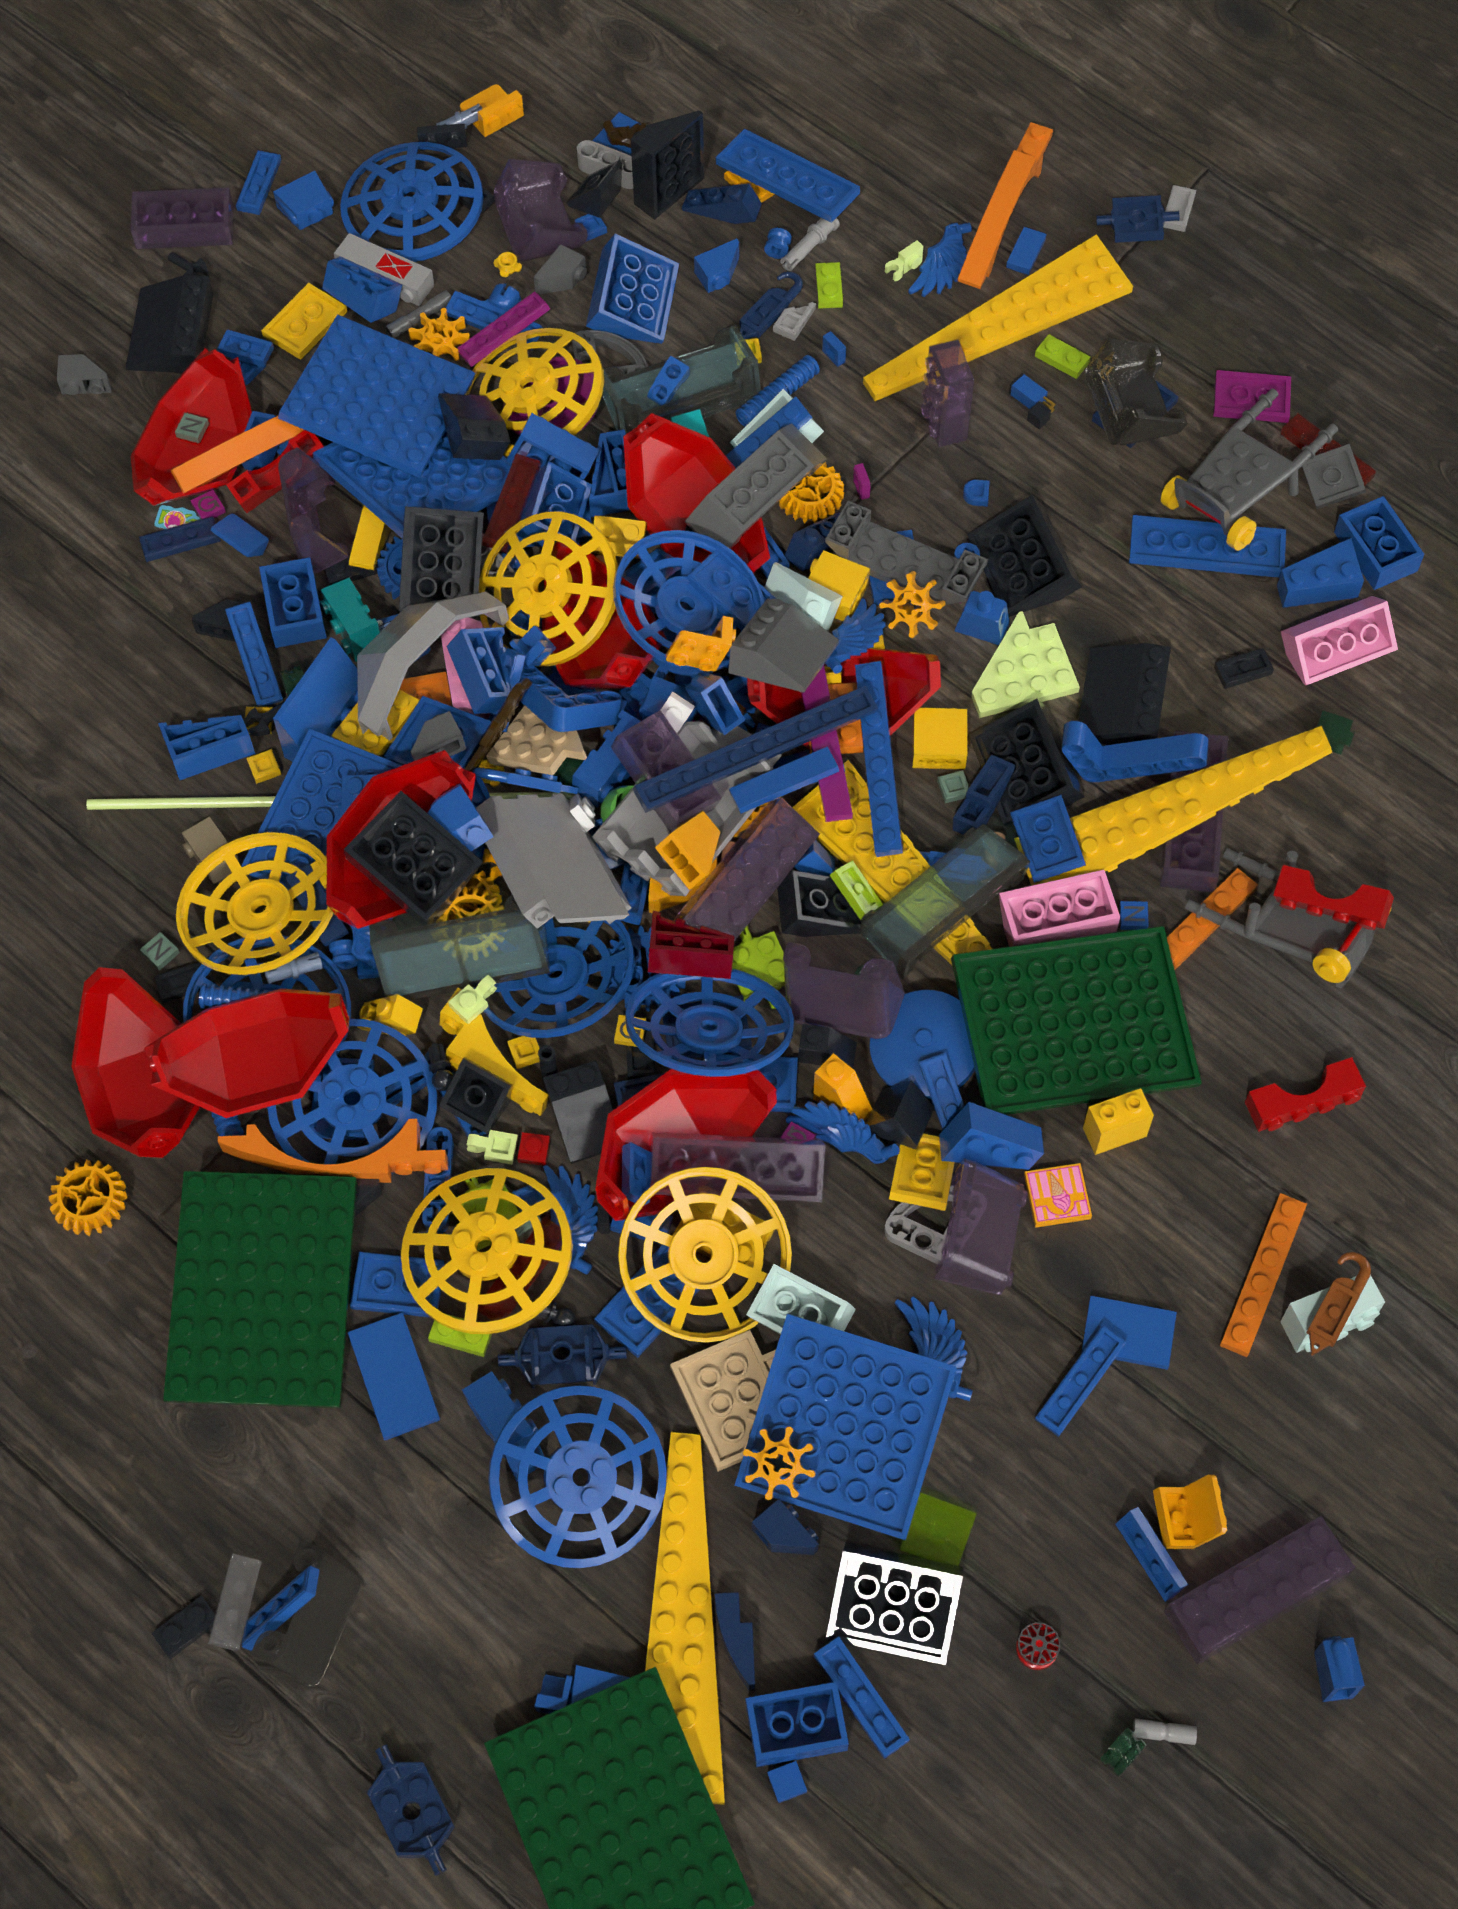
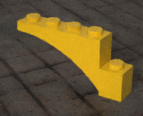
M457 988L456 991L454 992V994H453V995L451 996V998L448 1000V1002H449L454 996H456L462 989ZM447 1002L440 1012L439 1025L449 1034L457 1035L446 1050V1057L451 1063V1069L457 1071L464 1057L512 1084L510 1099L520 1104L525 1111L529 1113L534 1112L541 1116L547 1108L548 1094L532 1085L508 1063L494 1044L481 1014L467 1024L449 1007Z

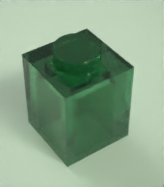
M1322 711L1317 727L1322 726L1332 752L1341 755L1345 745L1350 747L1355 731L1350 730L1353 720Z

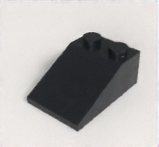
M439 393L438 399L453 458L501 460L510 440L504 419L487 396Z
M791 871L777 884L782 933L813 937L860 934L869 931L867 916L861 920L859 919L831 877Z
M589 1062L543 1077L544 1090L548 1094V1102L570 1163L573 1164L600 1155L607 1116L613 1109L597 1062Z

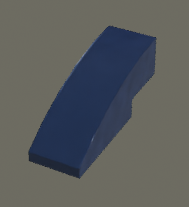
M994 755L990 756L967 790L965 801L953 817L954 831L974 840L978 839L1008 785L1015 769L1014 764Z
M715 1593L717 1623L728 1658L749 1691L755 1690L752 1622L740 1623L739 1593Z

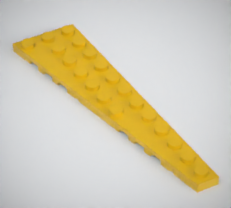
M1096 234L863 377V384L873 400L877 401L1132 293L1133 285Z
M1322 726L1071 817L1070 821L1086 865L1035 883L1019 837L1014 838L1031 886L1101 870L1108 871L1109 873L1118 868V864L1128 859H1135L1146 851L1158 847L1215 816L1217 811L1226 806L1232 807L1240 802L1239 799L1251 793L1256 794L1264 790V786L1273 781H1280L1290 776L1293 772L1299 771L1331 754V746Z
M849 760L844 763V769L853 813L852 819L825 822L819 785L790 809V815L844 865L853 860L876 895L951 965V957L954 954L992 949L985 936H982L977 930L971 918L964 913L958 901L902 831L903 853L876 857L867 783Z
M671 1432L645 1671L654 1667L657 1668L712 1803L725 1805L701 1437L697 1434Z

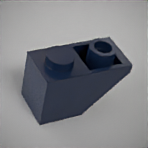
M778 1499L752 1521L753 1532L771 1552L814 1555L818 1552V1543L816 1542L819 1540L818 1536L808 1525L805 1528L797 1520L799 1517L798 1513L789 1503L784 1505Z

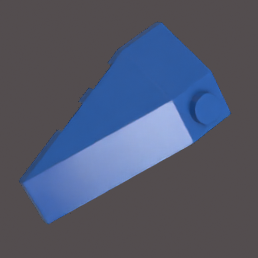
M460 783L436 798L427 812L470 851H473L494 837L489 826Z

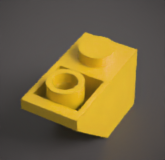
M396 994L365 1002L359 1016L360 1019L380 1022L406 1036L416 1033L423 1008ZM357 1026V1027H358L359 1029H361V1030H366V1031H370V1030H371V1028H368V1027Z

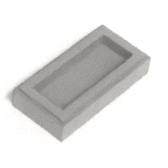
M1173 185L1165 212L1179 210L1180 219L1179 221H1166L1164 228L1185 232L1196 190Z

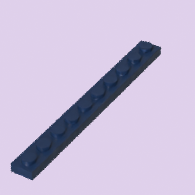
M866 686L637 784L634 786L633 791L644 812L647 813L875 713L878 707Z

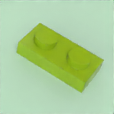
M840 262L816 263L818 309L843 308Z
M1050 334L1047 335L1035 351L1036 358L1075 379L1080 376L1090 363V356Z
M853 860L830 874V877L860 920L883 906V903Z
M449 1315L455 1319L464 1320L463 1318ZM434 1320L428 1339L432 1343L484 1357L492 1334H468L455 1331Z

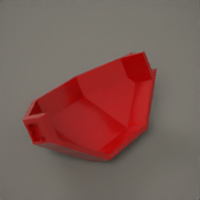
M204 348L157 402L130 456L134 492L153 506L216 490L231 481L237 467L209 483L200 485L183 494L171 470L244 433L252 410L238 357L229 361L221 352L215 349L208 351ZM184 413L208 419L209 426L200 443L176 437L175 431Z
M653 413L635 429L623 436L628 508L639 521L647 522L646 530L650 534L670 530L685 531L687 525L685 520L702 500L736 469L710 437ZM762 517L741 536L739 542L731 549L747 564L753 573L770 559ZM683 543L659 544L666 553L674 558L683 557ZM703 548L695 550L693 560L702 563L712 552Z
M556 541L551 555L562 560L573 551L565 544ZM591 553L586 555L591 567L592 585L607 587L606 564ZM578 561L569 567L572 582L583 584L582 569ZM623 577L621 578V585L634 590L635 586ZM544 580V590H545V588H546V586H547L546 580ZM571 594L568 602L562 608L567 616L576 607L580 599L579 594ZM620 595L623 609L636 631L644 628L636 615L634 601ZM589 597L584 612L574 623L583 636L596 621L605 598ZM641 603L643 613L649 624L655 622L656 618L650 607ZM615 607L607 627L586 651L567 662L555 666L564 684L567 686L583 689L631 687L655 657L646 652L632 639L624 628ZM554 615L542 618V631L549 630L560 624ZM662 630L658 632L659 635L667 639ZM566 631L549 639L556 647L551 654H556L575 644ZM652 636L645 639L659 651L663 646Z
M868 648L867 653H861V656L851 655V659L840 663L842 665L841 683H857L855 665L881 661L891 736L941 687L940 661L937 655ZM747 678L750 703L776 724L805 712L800 691ZM809 742L803 744L809 749Z
M446 750L373 776L327 835L326 905L339 920L360 929L407 913L346 859L344 848L400 791L406 794L426 813L436 798L459 783L472 801L476 774L454 762Z
M99 967L84 982L71 1067L92 1134L139 1157L163 1158L180 1143L200 1106L150 1085L153 1071L144 1047L175 1029L181 1023L123 969Z
M281 988L205 1009L144 1047L153 1071L150 1085L224 1118L303 1098L349 1030L350 1018L342 995Z
M670 1069L608 1114L595 1187L597 1201L615 1221L625 1220L635 1204L628 1200L621 1191L622 1146L630 1142L651 1152L650 1187L664 1177L685 1169L710 1167L726 1170L776 1105V1088L759 1070L740 1075L710 1077ZM698 1176L679 1181L685 1196L694 1194L715 1177ZM669 1186L660 1189L650 1198V1203L641 1208L636 1218L658 1215L667 1205L674 1202Z

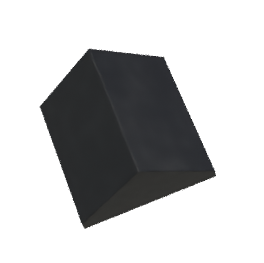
M618 160L588 175L566 202L567 205L600 218L621 191V161Z
M464 1057L439 1106L488 1134L509 1105L513 1085Z
M910 1080L882 1090L866 1124L870 1127L871 1135L876 1134L877 1137L917 1149L934 1112V1107L913 1081Z

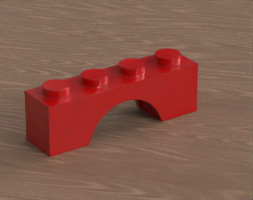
M303 430L288 441L287 447L282 454L270 464L257 470H246L226 484V486L244 511L249 513L317 465L313 460V452L324 446L315 434Z
M1287 865L1282 866L1273 894L1282 908L1288 910H1295L1296 907L1305 909L1306 913L1316 917H1322V914L1333 916V920L1345 924L1349 920L1358 922L1360 927L1368 930H1375L1376 927L1385 928L1394 899L1390 890L1362 884L1355 893L1341 899L1327 898L1316 891L1314 877L1310 871Z
M1353 1058L1327 1065L1321 1076V1087L1311 1094H1290L1282 1090L1276 1083L1249 1091L1245 1104L1258 1132L1265 1129L1273 1131L1282 1127L1286 1122L1292 1120L1300 1122L1308 1118L1309 1114L1318 1111L1320 1114L1327 1113L1333 1110L1336 1105L1342 1103L1351 1105L1359 1101L1366 1085Z

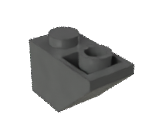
M58 355L57 382L62 395L112 392L107 373L85 355Z

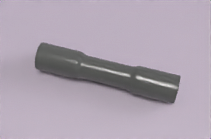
M445 290L411 313L385 326L387 335L396 338L421 321L420 313L424 312L428 317L441 311V308H446L451 299L450 293Z

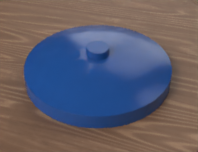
M935 990L913 991L893 1000L877 1017L870 1036V1054L877 1073L889 1087L912 1080L927 1099H931L918 1062L945 1052L958 1089L969 1080L975 1071L961 1003L957 998Z

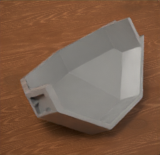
M481 592L409 605L404 608L357 655L358 722L362 733L364 734L370 729L376 736L382 735L390 741L393 736L387 717L405 674L413 662L455 620L485 614L503 626L509 620L506 605L489 593Z

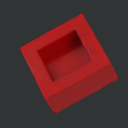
M522 1132L517 1158L518 1163L545 1166L551 1141L550 1136Z

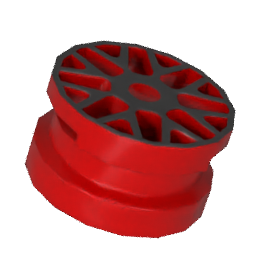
M1035 1622L1027 1625L1021 1631L1016 1643V1653L1019 1660L1024 1666L1033 1670H1042L1051 1666L1060 1651L1058 1633L1045 1623Z

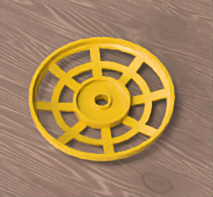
M533 329L511 337L479 361L472 370L475 372V377L466 395L470 394L480 372L486 373L480 385L479 395L487 396L490 402L501 397L505 406L500 415L505 421L507 430H522L527 422L508 421L512 412L527 413L528 418L531 413L538 416L537 410L553 400L557 404L550 411L539 417H543L549 422L560 414L565 407L577 415L562 429L574 436L591 419L599 405L604 388V370L600 358L593 347L581 336L563 329ZM538 336H562L555 343L541 341L527 343V339ZM571 340L577 341L585 348L592 363L576 365L572 355L563 347ZM517 343V347L504 353L493 364H488L500 352ZM528 349H548L540 358H528ZM517 353L518 362L511 365L508 369L499 367L506 359ZM559 353L567 361L568 366L553 369L549 361ZM593 372L592 389L588 400L583 406L572 399L578 385V374ZM570 375L569 385L565 394L558 392V378ZM491 376L500 377L499 388L486 394ZM533 382L531 387L524 388L527 383ZM509 444L503 456H509L514 445Z
M560 511L535 514L515 524L505 532L488 554L479 579V593L485 592L486 587H494V597L501 602V588H512L514 602L507 608L509 620L503 626L495 622L490 627L487 616L480 614L483 627L495 628L506 626L514 634L523 637L533 626L539 627L540 618L554 615L560 624L542 632L550 639L566 631L575 644L556 654L549 655L540 666L561 664L579 656L600 637L615 610L613 583L618 563L608 539L589 521L574 514ZM552 518L547 532L534 534L519 541L516 535L519 530L538 520ZM562 520H569L580 525L594 539L580 547L569 537L558 534ZM544 540L541 554L529 558L524 547ZM508 541L512 549L501 562L496 577H488L495 557ZM555 541L565 544L573 551L562 560L551 555ZM599 547L606 563L607 587L592 585L591 567L586 556ZM516 556L521 565L516 571L515 576L503 577L508 564ZM578 561L582 569L583 584L573 583L569 567ZM542 580H546L547 586L545 590L538 592L539 583ZM571 594H579L580 599L576 607L567 616L562 608L568 602ZM589 597L605 598L596 621L583 636L574 623L584 612ZM520 609L530 615L528 630L518 627L511 621V618Z
M265 832L251 834L221 846L197 865L187 878L180 892L176 909V922L179 935L185 947L203 965L227 974L248 975L262 973L291 962L318 940L333 916V912L329 907H327V910H315L316 895L313 884L324 874L327 876V858L309 841L286 833ZM277 846L274 861H260L241 867L235 857L236 854L255 847ZM288 847L308 854L318 862L319 866L307 876L298 867L285 862ZM225 861L232 873L219 883L210 897L196 893L198 886L216 866ZM271 870L268 879L250 882L247 875L254 872ZM282 871L289 874L297 871L295 876L300 882L287 890L279 880ZM237 881L241 888L234 893L230 901L221 900L220 898L224 892ZM306 890L308 897L307 911L294 910L293 899ZM191 903L206 907L204 921L207 933L191 938L188 928V911ZM259 906H266L263 912L254 913ZM215 909L227 912L230 924L215 930ZM302 921L296 931L287 939H284L280 931L288 922ZM310 921H321L313 933L301 945L293 950L290 949L289 945L303 934ZM235 932L245 938L239 949L227 945L221 939ZM271 937L275 946L267 949L251 951L256 940ZM213 942L221 951L235 957L229 966L217 964L202 955L196 947ZM278 951L282 956L260 965L241 967L246 958L265 957Z
M700 1167L670 1174L654 1183L639 1197L624 1221L618 1248L619 1271L624 1288L633 1305L645 1319L658 1329L674 1337L696 1342L722 1341L735 1337L759 1323L752 1318H748L740 1323L733 1307L749 1295L757 1282L763 1284L768 1275L761 1271L764 1256L761 1235L777 1229L781 1246L780 1267L790 1272L792 1251L790 1235L785 1220L770 1196L753 1181L738 1173L721 1168ZM709 1176L719 1177L727 1181L720 1196L704 1193L685 1196L679 1180L689 1177ZM737 1185L746 1188L755 1195L767 1208L772 1218L756 1225L742 1207L731 1201ZM669 1186L674 1202L660 1211L650 1226L636 1221L635 1218L644 1204L660 1189ZM707 1202L716 1204L710 1220H694L689 1204ZM678 1209L684 1225L674 1236L658 1230L663 1221ZM727 1209L734 1212L744 1222L747 1229L732 1235L721 1224ZM630 1231L646 1237L643 1248V1261L646 1273L632 1280L628 1273L626 1259L627 1240ZM751 1239L754 1245L753 1268L738 1262L737 1245ZM653 1241L669 1247V1263L656 1269L653 1268L652 1263ZM700 1246H707L711 1251V1258L705 1263L699 1262L695 1255L696 1250ZM733 1273L748 1278L742 1289L732 1298L728 1299L722 1284ZM675 1274L685 1284L679 1300L664 1289L659 1282L660 1279ZM651 1284L656 1293L666 1303L676 1308L671 1324L663 1322L650 1312L639 1299L636 1290ZM696 1288L711 1289L718 1303L704 1307L690 1305ZM722 1312L729 1327L722 1331L710 1333L689 1332L681 1329L687 1313L693 1315H712Z
M484 1168L468 1171L440 1184L415 1209L407 1224L402 1241V1272L406 1285L416 1303L428 1316L439 1324L468 1334L505 1332L521 1326L536 1317L559 1293L567 1278L572 1260L573 1243L571 1228L567 1216L556 1197L534 1178L517 1171L502 1168ZM495 1175L490 1189L471 1191L457 1198L449 1189L453 1185L470 1178ZM506 1177L515 1178L529 1184L539 1191L545 1199L529 1206L520 1197L507 1191H502ZM440 1195L447 1205L436 1215L429 1227L428 1233H412L421 1213L432 1200ZM488 1197L485 1211L469 1215L461 1205L473 1199ZM500 1199L509 1201L522 1210V1212L509 1220L496 1213ZM551 1208L556 1213L561 1228V1251L544 1247V1232L537 1217ZM452 1211L459 1220L452 1234H436L442 1221ZM529 1220L534 1230L535 1245L519 1243L515 1230ZM482 1240H490L492 1242L491 1248L486 1252L477 1251V1245ZM409 1245H425V1262L431 1277L419 1288L416 1286L410 1270ZM433 1245L449 1246L452 1260L440 1270H437L434 1261ZM518 1255L532 1257L526 1271L516 1280L509 1269L514 1265ZM542 1259L559 1263L549 1286L532 1303L522 1288L534 1277ZM459 1270L463 1275L470 1278L468 1293L454 1288L445 1280ZM500 1277L507 1286V1288L495 1293L480 1294L482 1281ZM439 1287L450 1297L466 1303L464 1320L455 1319L442 1313L425 1298ZM514 1296L523 1309L501 1320L476 1322L478 1304L496 1303Z

